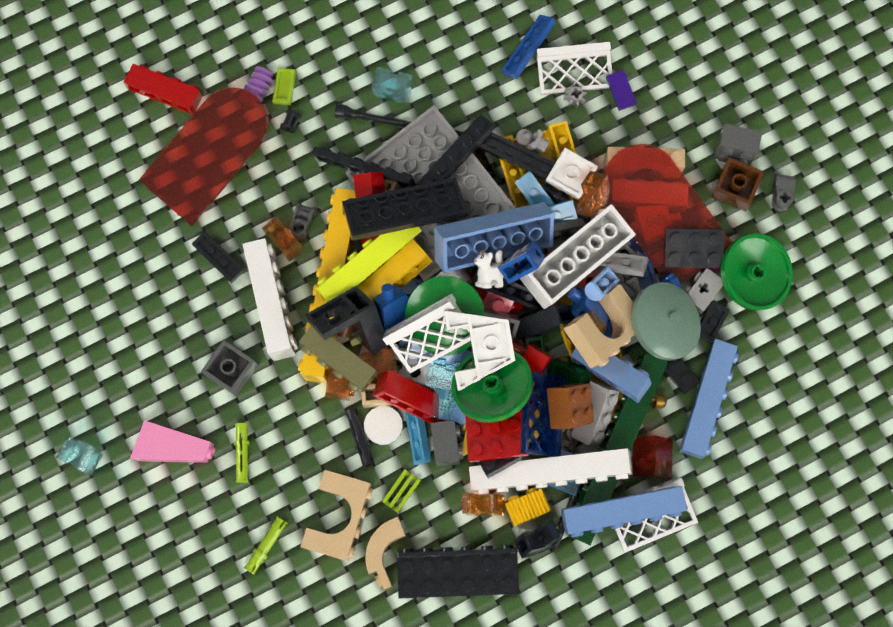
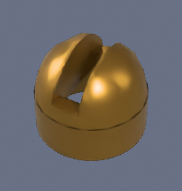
M655 393L651 401L652 408H664L667 398L663 394Z

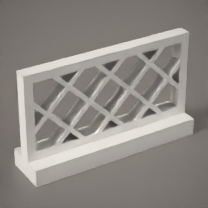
M610 42L537 49L536 61L540 94L565 93L566 88L560 83L566 76L574 82V85L577 84L579 87L582 84L578 81L584 74L592 82L588 86L582 85L583 91L608 89V84H601L596 79L602 72L606 76L612 74ZM606 56L607 64L602 68L595 60L598 57ZM581 58H585L590 62L585 70L576 64ZM562 60H567L572 64L567 71L559 66ZM541 62H549L554 67L547 73L542 69ZM592 64L600 70L595 78L586 72ZM574 66L582 72L577 80L568 74ZM555 68L564 74L559 81L550 76ZM547 78L556 84L552 89L544 90V82Z
M453 294L385 330L383 341L386 345L389 344L409 373L471 341L470 335L466 337L457 336L458 328L455 329L454 335L443 332L444 324H446L444 311L462 313L456 304ZM430 323H442L441 331L429 329ZM467 326V327H461V328H463V329H467V331L469 332L468 326ZM415 331L425 332L424 341L412 338ZM428 333L439 336L437 344L426 341ZM441 337L453 339L452 344L449 346L440 345ZM403 340L409 343L407 349H402L395 342ZM411 342L422 345L421 353L409 350ZM424 347L436 348L435 354H423ZM408 355L420 357L419 362L411 365L407 360Z
M673 478L639 493L682 486L687 511L692 520L683 523L678 520L679 516L672 518L663 515L662 519L658 520L655 526L648 523L647 519H644L638 534L628 530L630 522H628L625 528L615 529L625 553L698 523L684 489L685 485L682 478ZM663 517L673 520L671 528L668 530L659 528ZM645 524L655 528L651 537L647 538L641 535ZM627 532L637 536L634 544L626 546L624 541Z

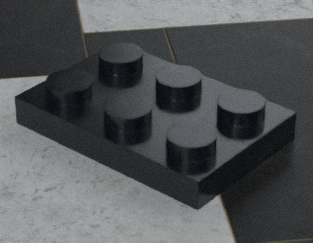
M665 228L664 267L721 268L724 254L725 229Z

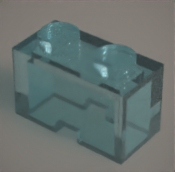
M377 67L372 84L373 94L379 98H391L399 103L403 101L409 102L414 84L413 75L402 72L395 75L391 74L392 70Z
M443 358L430 362L426 386L437 390L441 388L447 389L452 392L451 385L454 372L461 362L454 361L453 364L446 363V359Z

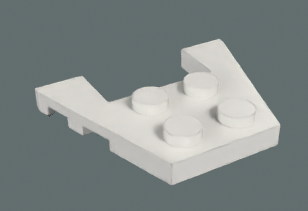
M444 311L447 330L468 326L475 368L454 372L458 391L515 361L509 320Z

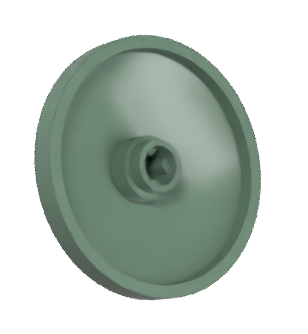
M660 282L644 288L635 298L631 312L632 326L639 343L648 353L656 358L671 361L685 357L694 350L700 337L701 323L693 300L684 290L674 284Z

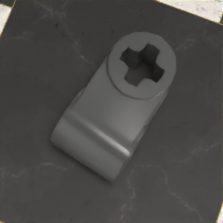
M775 174L772 198L774 210L784 212L793 202L796 184L795 176Z
M300 202L297 203L290 223V231L293 238L297 241L305 240L308 237L317 214V207L310 208L303 206ZM298 227L304 228L303 231L299 233L295 232L296 228Z

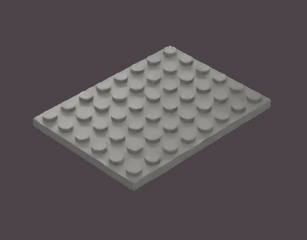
M433 105L365 157L363 161L366 163L374 162L382 168L390 167L401 174L406 172L412 175L413 180L417 183L459 136L435 105ZM473 153L449 178L457 179L468 216L419 226L422 231L413 238L433 261L419 273L424 282L442 272V269L435 261L434 227L516 208ZM348 170L346 172V175L354 184L353 175H357L358 173Z

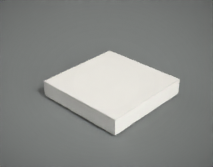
M564 148L548 175L546 182L579 200L598 166Z

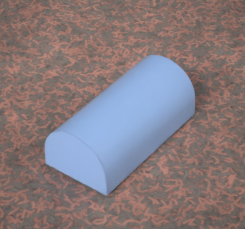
M607 266L585 286V294L590 300L599 301L620 280L612 269Z

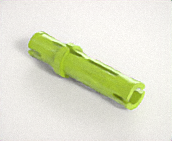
M236 423V441H234V446H236V483H247L248 445H250L247 432L248 423Z
M276 517L257 549L254 548L252 551L254 553L246 566H244V569L255 575L263 560L267 559L268 556L266 555L284 527L288 524L287 522Z

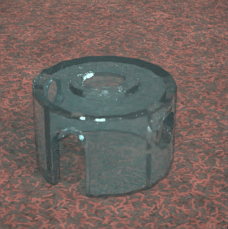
M68 436L56 458L66 464L70 463L76 466L75 469L91 476L103 454L95 450V447Z

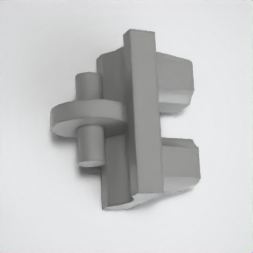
M522 129L516 134L517 143L536 154L544 152L549 144V141L542 138L544 132L540 129L533 133L527 129Z

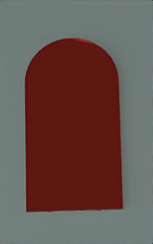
M224 88L213 93L192 115L141 176L139 181L175 211L178 216L193 226L263 142L267 132L268 118L262 102L255 94L241 88Z
M647 144L631 145L617 151L608 162L603 174L602 186L604 196L608 204L613 205L636 235L633 238L659 274L663 276L673 272L680 284H682L703 268L664 267L665 228H722L666 152ZM724 232L725 253L732 242Z

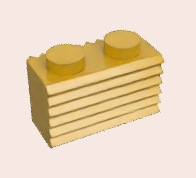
M534 487L525 491L527 495L519 498L517 494L507 499L508 503L505 504V507L514 527L551 512L542 488L537 490Z

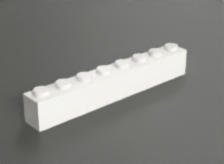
M628 448L523 460L489 479L486 477L481 465L469 467L471 491L477 492V495L489 494V490H497V493L509 492L508 488H516V491L528 490V486L534 485L538 489L547 488L548 484L555 483L556 486H566L570 481H575L576 484L588 483V479L603 482L608 481V477L616 476V480L628 479V475H633L630 450Z

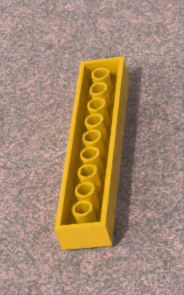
M336 188L335 194L332 193L330 204L333 206L332 211H329L327 215L329 227L328 230L325 229L323 240L326 242L325 247L321 248L320 251L322 263L321 266H318L316 277L319 278L318 282L325 276L330 278L334 274L332 270L340 263L343 266L348 263L347 257L353 253L355 240L352 241L347 221L342 211V201L356 198L355 190ZM315 284L313 288L315 299L314 303L310 304L309 312L327 303L316 291L319 287L318 284ZM309 322L306 324L305 332L311 327ZM337 334L333 336L335 340L337 339ZM304 353L303 360L300 359L298 371H301L300 374L305 381L328 384L331 368L321 366L316 362L318 358L313 354L308 356Z

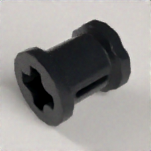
M287 109L285 112L287 115L280 128L286 132L295 133V127L302 115L295 110Z

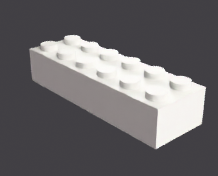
M611 204L546 256L537 270L525 275L520 280L539 304L546 309L636 234Z
M265 238L244 243V253L268 355L273 361L296 356L295 350L298 349L296 339L291 334L294 329L292 321L287 316V313H289L288 304L285 302L284 297H282L285 295L283 284L278 279L281 277L279 267L274 261L277 260L275 250L271 243H267Z

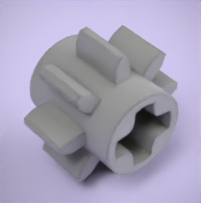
M572 84L571 89H565V93L568 95H565L563 100L568 101V107L573 105L578 108L579 103H585L586 100L583 97L586 96L587 92H583L582 85L577 87Z

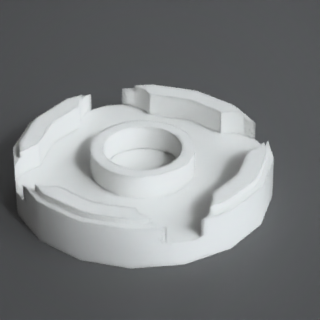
M378 406L372 409L366 415L364 421V431L367 437L379 445L393 443L400 437L403 429V422L399 413L388 406Z

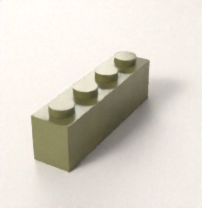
M312 326L298 341L304 353L308 356L313 354L317 357L316 362L324 368L326 366L330 367L333 370L331 373L338 379L344 378L349 382L347 385L355 392L359 389L363 393L377 376V371L333 337L324 340Z

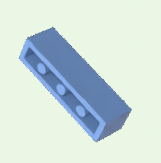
M577 348L571 354L574 363L584 365L586 370L637 403L652 384L649 378L650 375L646 371L635 369L631 362L626 359L621 360L616 357L617 355L609 357L610 361L602 367L597 365L590 368Z

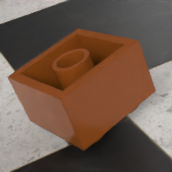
M574 383L547 388L551 429H572L593 423L594 412L592 410L590 383Z

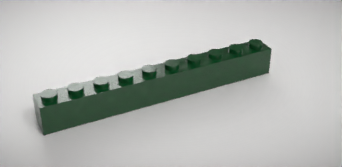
M647 352L642 354V356H638L634 366L637 367V370L642 369L650 375L649 378L652 384L638 403L622 393L619 400L621 406L619 410H615L612 416L613 425L611 428H607L604 446H600L597 452L627 448L631 451L667 366V361L656 358ZM616 476L608 477V481L603 482L589 479L588 483L582 486L580 493L583 495L581 500H577L574 506L610 499L618 482ZM591 530L583 531L584 535L572 537L591 546L596 533H591Z

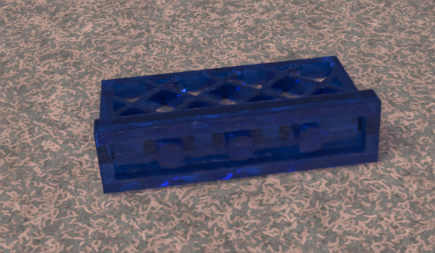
M532 372L535 385L529 400L522 408L520 453L558 457L561 456L562 429H551L547 388L564 385V376ZM537 390H539L541 394L539 398L535 393ZM531 398H532V400H533V402H534V405L532 406V408H531V406H530V399H531ZM536 410L540 414L538 418L535 415ZM530 418H531V420H532V422H533V425H532L531 428H530V426H529V420H530ZM536 430L539 434L537 439L533 434ZM530 439L532 446L528 449V440Z

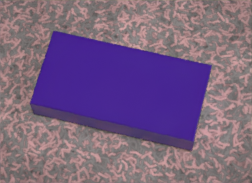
M624 70L606 76L618 111L637 104Z

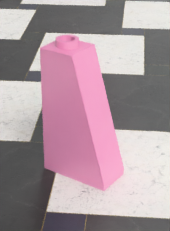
M144 420L130 458L137 461L208 463V460L212 459L215 448H213L214 444L209 441Z

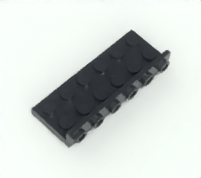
M456 178L443 179L442 181L432 183L428 182L413 187L408 186L403 189L389 190L384 193L369 194L364 197L350 198L342 201L343 215H345L352 241L468 216V211Z
M501 545V549H493V546H481V550H473V546L461 547V551H453V547H442L441 551L433 552V548H421V552H413V549H401V553H397L398 599L519 594L518 549H513V545Z

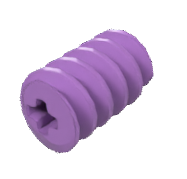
M256 66L255 72L251 74L252 78L248 79V84L244 86L239 99L251 107L259 108L260 106L256 102H263L260 95L266 96L267 93L264 89L270 90V86L267 83L273 84L274 81L271 79L273 74L270 71Z

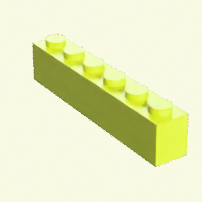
M419 227L378 235L374 241L370 238L362 245L364 249L361 252L357 253L355 251L347 257L348 263L344 266L340 263L332 270L334 274L330 278L326 276L317 283L319 287L316 291L328 302L359 285L422 230Z

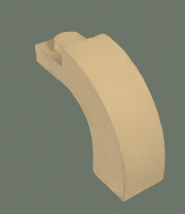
M398 517L382 524L371 536L366 549L365 559L368 574L377 572L378 575L375 576L379 588L383 586L384 590L393 587L384 567V553L391 543L406 537Z

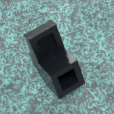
M547 520L537 529L523 532L514 542L521 558H526L545 552L557 545L556 541L560 539V535L553 520Z

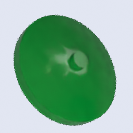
M749 234L736 239L725 251L721 262L722 283L729 297L739 306L753 311L767 310L780 304L787 296L793 280L792 263L787 251L777 240L764 234Z
M437 276L426 280L413 291L406 306L405 319L450 294H453L456 304L462 313L485 316V308L481 296L471 284L454 276ZM432 322L429 325V329L441 331L442 323ZM444 324L443 332L454 335L455 329L447 330L446 324ZM458 328L457 336L466 337L470 335L467 329ZM415 331L412 338L424 341L425 332ZM428 333L426 341L437 344L439 336ZM441 337L440 345L449 346L452 344L453 339ZM471 341L443 356L455 355L467 350L472 346ZM424 347V350L435 354L436 348Z
M514 351L515 361L459 391L457 390L454 373L451 388L458 408L467 417L487 423L502 421L515 415L525 406L533 389V376L527 361ZM473 353L460 363L456 371L475 368Z

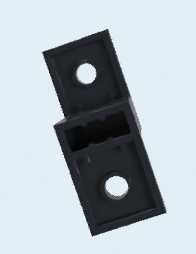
M357 286L305 315L310 325L324 340L351 326L354 336L372 355L389 346V344L386 345L383 341L385 332L375 304Z

